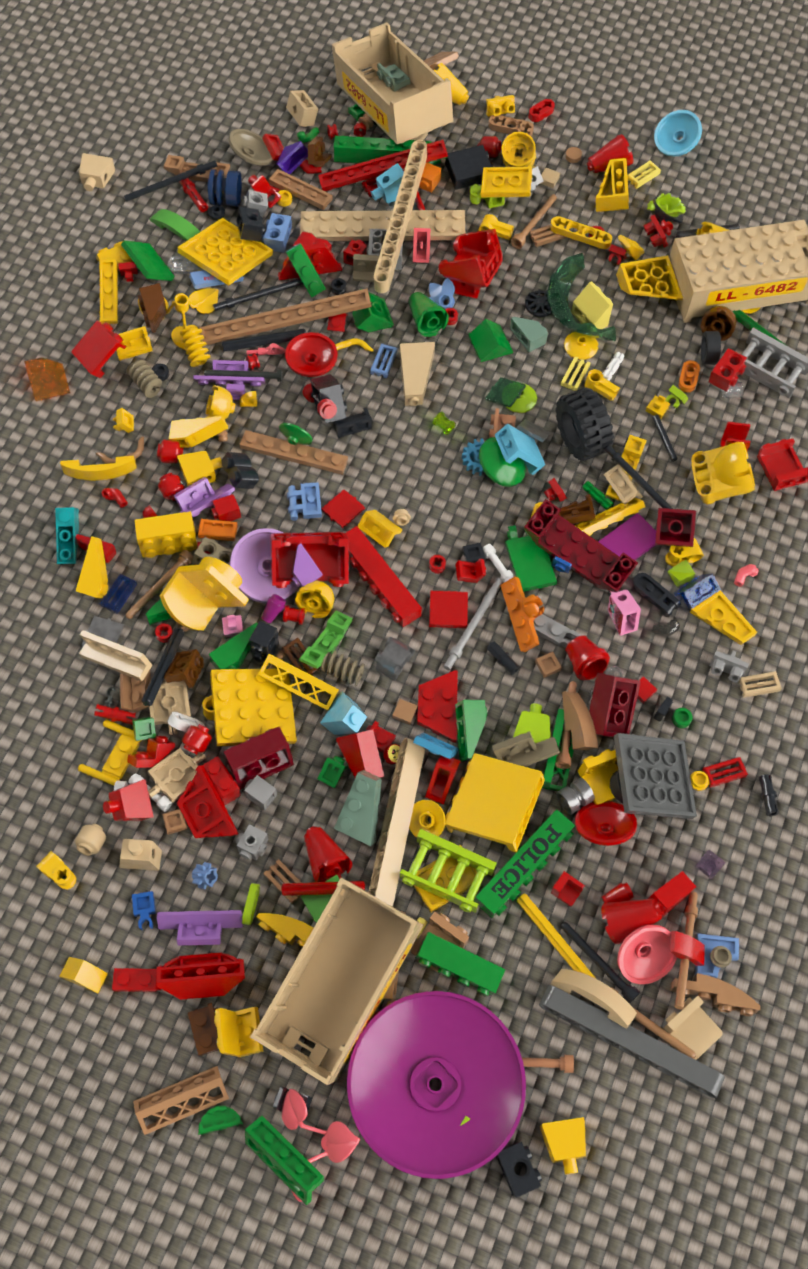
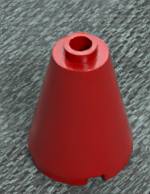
M623 134L617 135L588 158L587 167L590 172L599 173L606 171L608 163L612 159L626 158L627 166L633 164L632 151L629 152V143Z
M313 826L307 829L304 840L314 881L325 882L335 875H338L340 879L342 878L341 874L345 871L348 874L353 865L346 853L323 828Z
M643 899L603 904L601 914L603 920L607 919L608 926H605V929L614 944H622L625 938L636 929L646 925H653L661 920L664 910L662 904L655 899Z

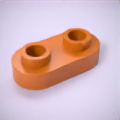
M689 360L683 364L678 386L683 392H692L696 387L700 372V365L697 362Z

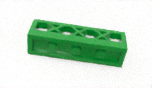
M558 709L552 737L556 739L559 752L561 750L559 743L562 740L561 734L563 733L564 709ZM570 738V747L568 752L570 754L572 761L574 749L572 739ZM557 755L547 758L544 771L545 781L542 788L558 792L566 787L570 768L559 769L556 767ZM559 774L563 780L562 786L551 784L552 777Z
M261 1115L245 1129V1144L307 1206L312 1201V1192L324 1181V1176Z

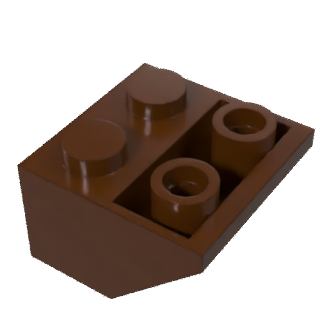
M160 283L139 288L141 295H137L146 327H150L152 333L156 332L167 313Z

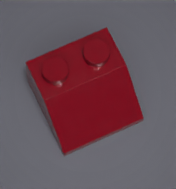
M658 508L655 545L693 547L696 510Z

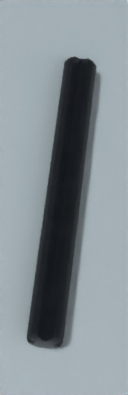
M303 328L223 341L222 349L226 352L269 345L271 343L288 342L296 336L306 333V330Z
M175 628L142 697L141 702L144 706H152L164 676L184 636L183 629Z

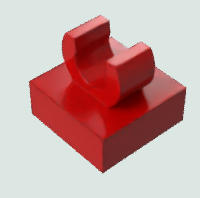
M611 244L609 262L614 257H617V265H620L622 259H626L627 250Z
M118 263L121 276L125 275L127 282H134L133 274H138L135 263Z
M555 478L548 482L551 488L544 491L549 501H553L558 497L560 502L567 498Z

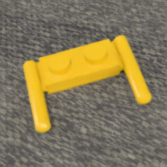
M104 720V727L122 735L104 764L102 772L84 764L78 766V771L114 786L117 780L120 781L129 766V763H127L128 755L136 753L142 740H135L134 730L110 720Z

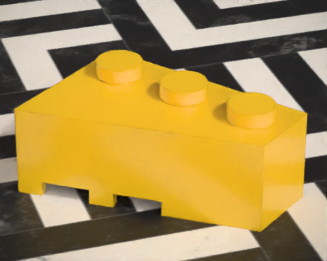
M626 158L609 161L599 193L595 198L596 212L629 209Z

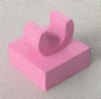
M229 615L222 618L225 638L235 637L243 631L241 615Z

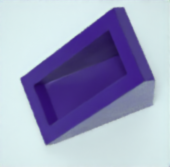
M301 141L284 147L277 165L285 173L291 174L308 158V149Z

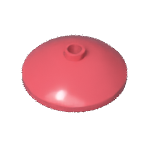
M646 925L629 934L621 944L617 957L618 967L623 976L635 984H650L667 975L677 960V957L670 952L671 932L659 925Z

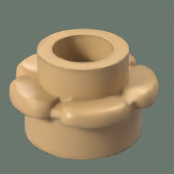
M405 509L396 510L393 516L394 523L400 526L406 525L411 519L410 514Z

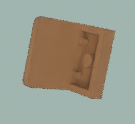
M434 912L430 917L429 924L411 947V953L414 956L416 955L427 932L463 949L468 943L469 936L465 929L451 924L450 919L446 915ZM431 966V968L438 973L439 969Z

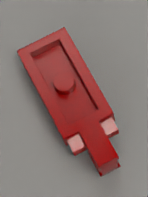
M114 968L112 990L114 992H156L161 990L156 984L157 969Z

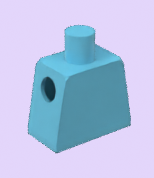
M398 163L377 177L378 188L371 191L375 201L381 197L388 204L396 201L404 174L403 169Z

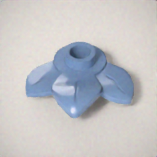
M449 278L445 279L443 285L429 284V293L431 295L429 298L444 309L454 306L453 294L455 286ZM445 300H449L447 305H444Z

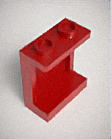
M97 320L73 348L71 353L90 374L101 379L105 374L101 369L119 347L125 349L127 346L122 342L124 339L112 331L114 328L110 324Z
M794 438L782 439L772 444H764L758 452L757 458L774 491L807 483L808 467L803 468L793 449Z

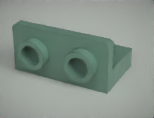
M381 63L377 64L379 79L383 80L387 87H390L394 92L411 84L410 78L395 64L389 65L387 68Z

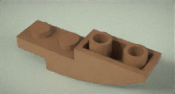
M699 973L693 977V981L687 980L685 997L691 994L699 996L702 1000H711L713 998L712 1007H716L719 1011L730 1013L733 1010L739 1011L740 1015L753 1016V1014L760 1011V1005L754 999L725 981ZM678 978L671 982L670 991L677 993Z

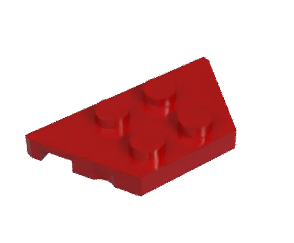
M325 243L302 246L317 274L342 271L341 263H338ZM289 257L284 260L283 269L278 273L279 281L299 278Z
M458 670L425 682L418 687L417 724L425 729H430L437 735L441 734L449 738L453 743L457 741L455 704L457 703Z
M203 765L198 766L193 780L188 782L185 792L177 801L194 838L238 835L239 833Z

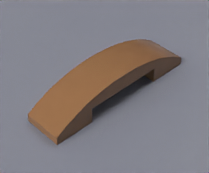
M168 155L163 167L165 170L178 175L196 168V165L199 164L185 162L184 157ZM216 162L218 167L213 169H217V172L223 170L226 178L231 167L230 164ZM211 169L206 171L205 174H197L188 179L208 182Z

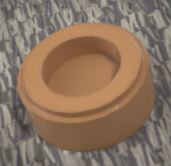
M577 147L568 148L565 156L566 160L570 163L579 162L582 157V151Z

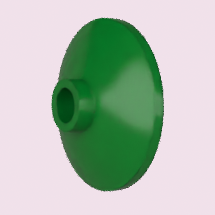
M281 423L279 426L280 432L292 445H297V443L310 445L313 441L307 431L294 424Z

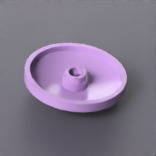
M258 529L249 532L237 542L230 557L229 566L236 570L242 578L239 590L246 597L260 603H267L268 598L273 594L287 599L299 588L294 582L287 585V588L272 586L270 534L283 533L275 529Z

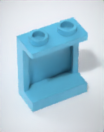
M506 424L495 434L506 462L511 464L519 457L525 461L528 471L532 475L546 465L534 438L509 424Z

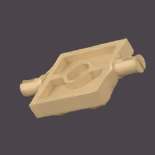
M164 678L152 706H149L150 716L154 718L155 725L168 724L167 720L172 712H178L191 717L188 689L185 681L167 683ZM168 724L169 734L173 735V732L174 735L177 734V729Z
M179 748L148 770V775L155 782V786L148 790L149 797L152 798L161 791L172 803L178 800L185 792L188 782L192 781L197 773V764L206 759L205 754L199 753L191 758Z

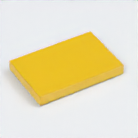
M483 167L481 198L530 197L532 167Z
M451 857L446 859L435 883L436 885L447 889L458 865L457 860ZM437 860L420 869L416 876L428 880ZM471 866L465 867L454 893L461 895L470 889L477 874L475 868ZM413 885L431 913L449 902Z

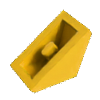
M69 957L59 977L98 994L108 973L85 960Z

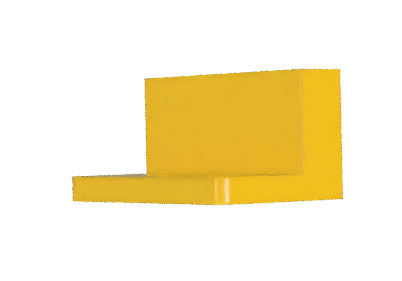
M377 510L366 511L358 524L360 530L385 548L390 545L394 536L400 534L403 530Z

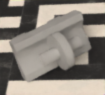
M732 650L730 655L716 651L709 666L712 667V674L718 676L722 672L730 674L728 677L730 681L738 683L740 678L744 676L749 664L735 657L736 651Z

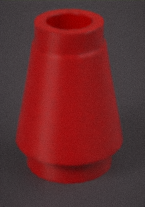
M626 882L618 884L601 896L604 904L609 902L630 901V899L634 898V895Z

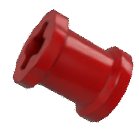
M286 605L283 613V622L292 621L303 625L305 608L296 609Z

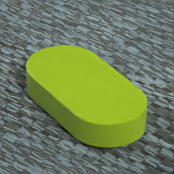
M251 883L242 924H252L260 893L259 884Z

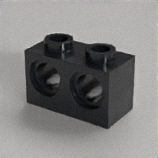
M259 621L249 639L251 654L256 661L265 662L268 654L274 656L279 647L277 628Z

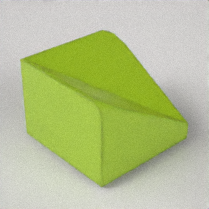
M687 560L668 570V574L676 587L692 581L695 576V572Z

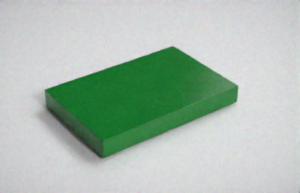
M123 240L121 246L146 279L173 281L175 276L150 243Z

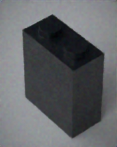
M483 145L447 153L448 157L445 159V165L455 190L470 187L474 184H482L483 167H494L493 164H490L488 151H485Z

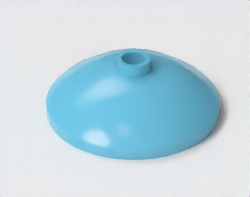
M673 111L658 123L654 134L655 144L659 151L667 156L684 155L691 151L699 142L702 135V124L697 115L691 111Z

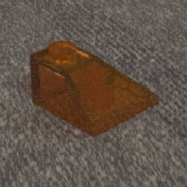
M43 357L24 361L36 402L70 394L62 363Z

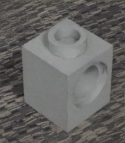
M248 190L246 196H243L241 204L245 208L259 209L260 216L263 218L268 208L267 194Z
M258 775L254 779H250L245 785L246 798L263 810H266L277 797L276 788Z

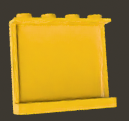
M474 753L473 758L468 761L465 777H462L460 780L459 791L452 799L451 810L445 816V826L448 831L452 833L453 829L502 843L507 845L510 851L517 852L545 781L542 771Z

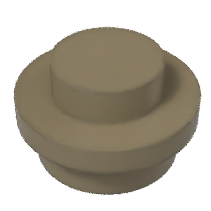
M717 946L711 951L710 960L716 967L724 968L731 963L732 955L726 947Z

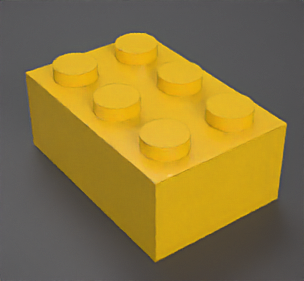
M191 511L135 520L136 537L142 558H152L163 554L172 555L183 550L191 552L197 549L196 531Z

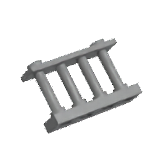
M752 328L746 341L749 345L741 355L748 358L754 348L763 352V355L756 364L746 359L745 365L747 367L744 374L790 399L796 387L793 385V382L800 373L804 375L808 373V357ZM770 356L779 361L771 372L762 368ZM784 365L794 369L787 380L777 376Z

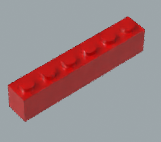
M356 526L347 531L345 534L349 539L350 565L353 568H357L361 579L364 582L367 581L370 585L371 592L375 596L378 595L382 606L392 613L391 616L394 622L399 623L403 628L421 617L422 607L359 527Z

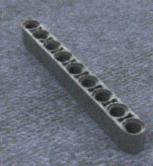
M547 986L539 1003L542 1009L709 1097L717 1098L725 1076L718 1071L630 1025L627 1029L609 1019V1014L555 986Z

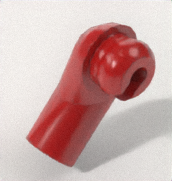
M307 159L300 164L301 169L307 174L322 173L321 167H314V165L308 164Z
M104 488L101 492L105 499L116 501L120 508L128 504L119 489Z

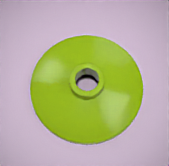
M514 383L505 388L502 394V401L510 411L525 413L534 408L537 402V395L529 385Z

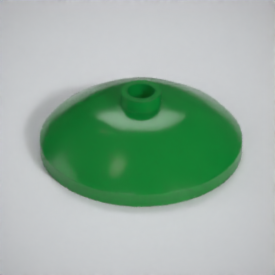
M491 437L483 442L479 450V460L486 475L492 481L504 487L518 485L526 474L525 461L518 457L511 464L506 462L495 437Z

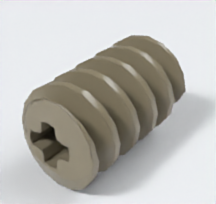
M145 360L133 362L127 367L126 373L133 379L134 383L137 384L147 398H153L160 392L162 380L154 374V371Z
M336 650L332 654L328 652L322 662L321 671L327 670V673L330 675L334 673L336 678L341 676L342 681L348 679V683L351 685L355 682L356 687L364 673L365 664L362 663L360 667H357V660L351 664V657L344 661V654L337 657Z

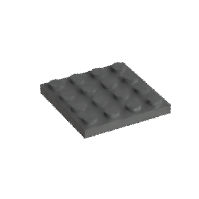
M621 733L614 735L625 813L687 819L697 817L684 741Z

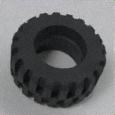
M584 387L565 394L558 399L557 407L555 408L558 429L565 446L568 447L573 457L578 460L587 461L607 453L605 449L609 445L611 447L613 445V426L610 422L611 418L607 413V408L603 404L602 399L598 397V394L592 389Z

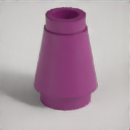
M273 594L268 598L261 618L267 623H272L285 608L286 600L277 594Z

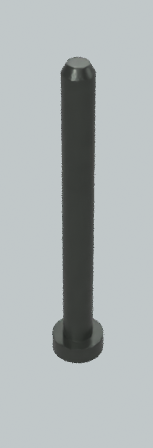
M278 369L277 372L205 370L204 376L263 377L265 379H277V382H282V369Z

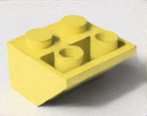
M591 281L573 301L571 313L593 335L608 326L613 303Z

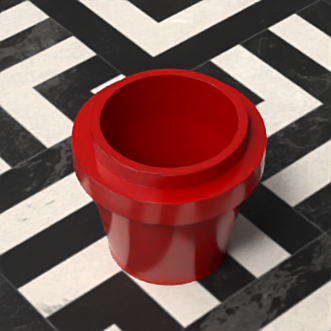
M582 635L574 638L566 647V653L573 665V672L578 679L591 680L596 678L597 672L603 673L606 670L610 660L609 654L605 649L599 648L587 636Z

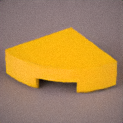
M256 391L247 392L241 396L240 407L257 406Z

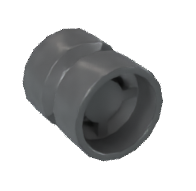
M583 778L577 779L571 783L570 787L566 786L556 793L562 808L570 815L578 811L580 805L586 806L595 799L591 787Z

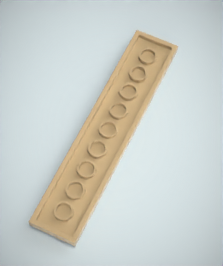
M412 210L403 241L414 239V228H431L430 240H455L458 235L465 234V210ZM301 211L300 234L302 232L312 233L316 238L327 241H356L358 239L369 241L370 229L388 228L392 211Z

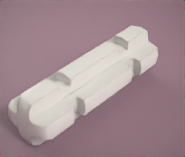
M615 353L614 358L611 359L606 370L602 373L603 378L610 381L612 375H614L623 361V353Z

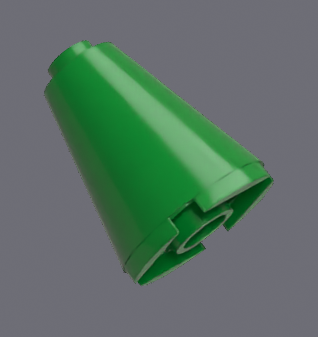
M415 292L409 297L408 303L418 332L424 337H432L439 334L438 331L441 328L444 329L448 323L449 316L446 310L421 292Z

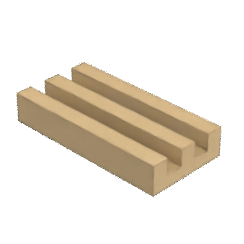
M776 671L741 677L738 681L741 685L740 690L743 691V698L779 692L782 689ZM770 678H773V679H774V680L766 681V682L763 681V682H757V683H754V684H748V685L745 684L746 682H752V681H758V680H764V679H770Z

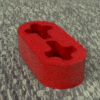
M544 99L529 109V120L539 122L554 112V101Z

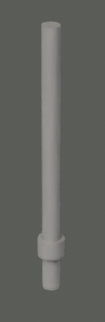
M501 578L495 580L457 645L453 646L449 652L450 656L443 666L446 670H450L456 659L458 660L461 657L462 649L503 583Z

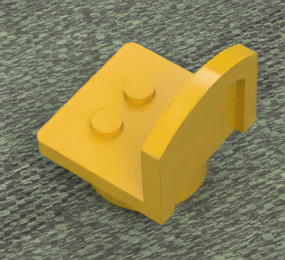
M204 557L199 565L179 566L160 594L162 604L169 615L180 625L197 631H204L219 607H245L249 601L238 590L242 584V578L237 571L225 562L213 557Z

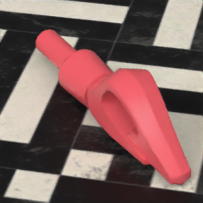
M271 343L266 348L246 351L247 355L255 353L260 356L283 354L286 349Z

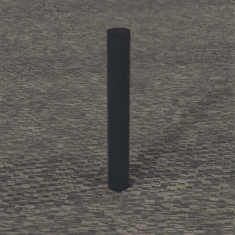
M654 415L652 420L671 462H674L678 457L659 415Z

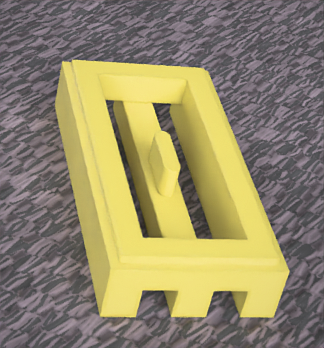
M648 161L628 174V181L630 180V183L632 185L635 184V188L638 189L658 176L661 169L653 162Z
M574 357L561 381V386L573 391L578 390L591 363H585L583 359L578 360V357ZM575 365H578L569 383H566ZM581 367H584V369H583V371H582V373H581L579 379L577 380L575 386H573L572 384H573V382H574V380H575L577 374L579 373Z

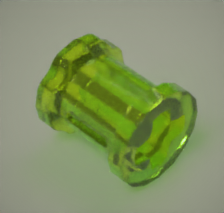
M444 412L438 413L432 421L435 426L443 430L445 435L450 434L456 426V423L450 421Z

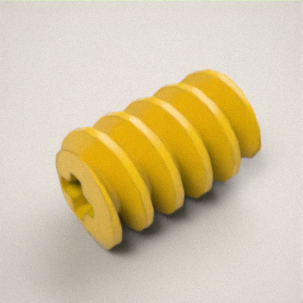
M194 327L183 329L180 335L184 342L186 354L189 355L190 366L198 367L205 364L211 356L209 354L205 355L209 350L208 348H203L206 346V342H201L204 339L203 335H199L202 333V329Z

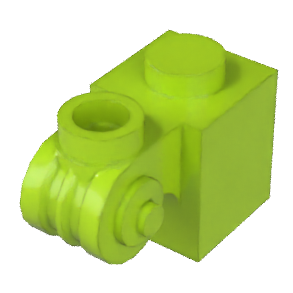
M474 184L470 187L469 200L472 204H479L481 199H485L488 208L504 205L505 197L481 198V185Z

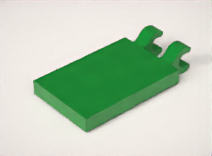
M508 526L509 531H507L509 540L505 542L515 577L520 579L523 592L556 585L557 580L548 553L536 545L526 530L527 536L518 538L516 526Z

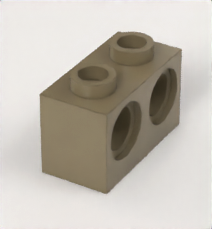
M205 537L195 551L192 563L199 565L204 557H213L227 562L226 564L230 565V557L233 550L225 548L215 540Z

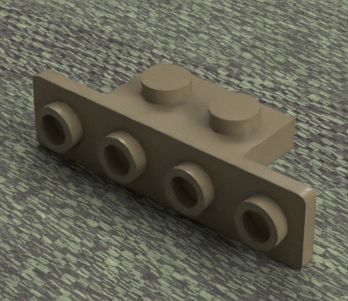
M530 731L492 745L497 757L496 759L524 767L560 753L555 737L535 743Z

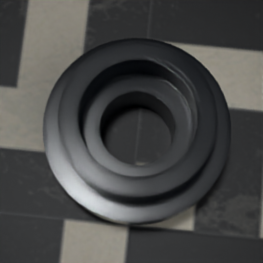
M214 205L208 211L209 216L214 221L224 218L225 209L220 205Z

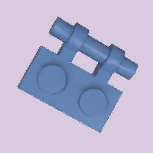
M319 482L301 484V490H296L293 485L288 487L287 499L290 505L288 513L291 520H297L298 513H303L304 519L322 517ZM302 499V504H297L296 500Z

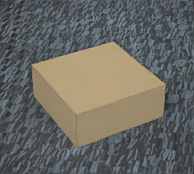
M545 168L541 175L543 182L540 184L554 188L560 178V173Z

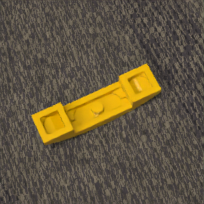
M629 435L621 457L636 470L647 440ZM609 485L605 496L621 501L612 486Z
M134 456L116 457V463L84 466L80 465L79 460L60 461L65 475L90 481L121 477L137 469Z

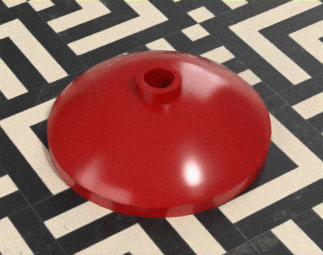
M315 332L296 336L288 343L285 351V359L289 368L293 372L305 377H317L326 374L335 366L338 358L335 343L329 337Z
M607 801L596 805L592 802L583 806L577 812L575 827L578 833L591 843L602 846H614L624 843L634 836L637 830V819L634 814L625 813L624 805Z

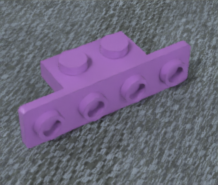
M213 360V370L248 371V361ZM194 375L193 378L200 385H208L209 382H215L216 385H226V383L244 385V383H251V386L258 387L261 384H265V378Z
M203 477L175 494L174 497L182 510L179 513L191 511L192 517H196L203 509L212 507L214 500L231 495L235 488L227 483L213 491L208 479Z
M241 910L157 913L158 929H178V946L220 945L222 928L243 927Z

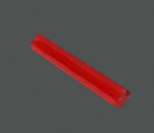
M349 881L365 890L364 881ZM338 882L283 883L281 893L283 896L334 894L338 887Z

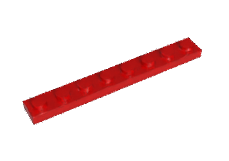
M444 140L427 144L426 163L448 157ZM411 149L320 174L318 176L323 191H328L380 176L397 163L402 169H405Z

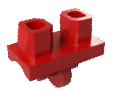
M655 215L650 216L651 221L643 227L647 236L656 232L655 235L650 237L653 247L661 244L664 248L669 246L665 234L671 235V230L673 229L672 222L662 220L660 225Z

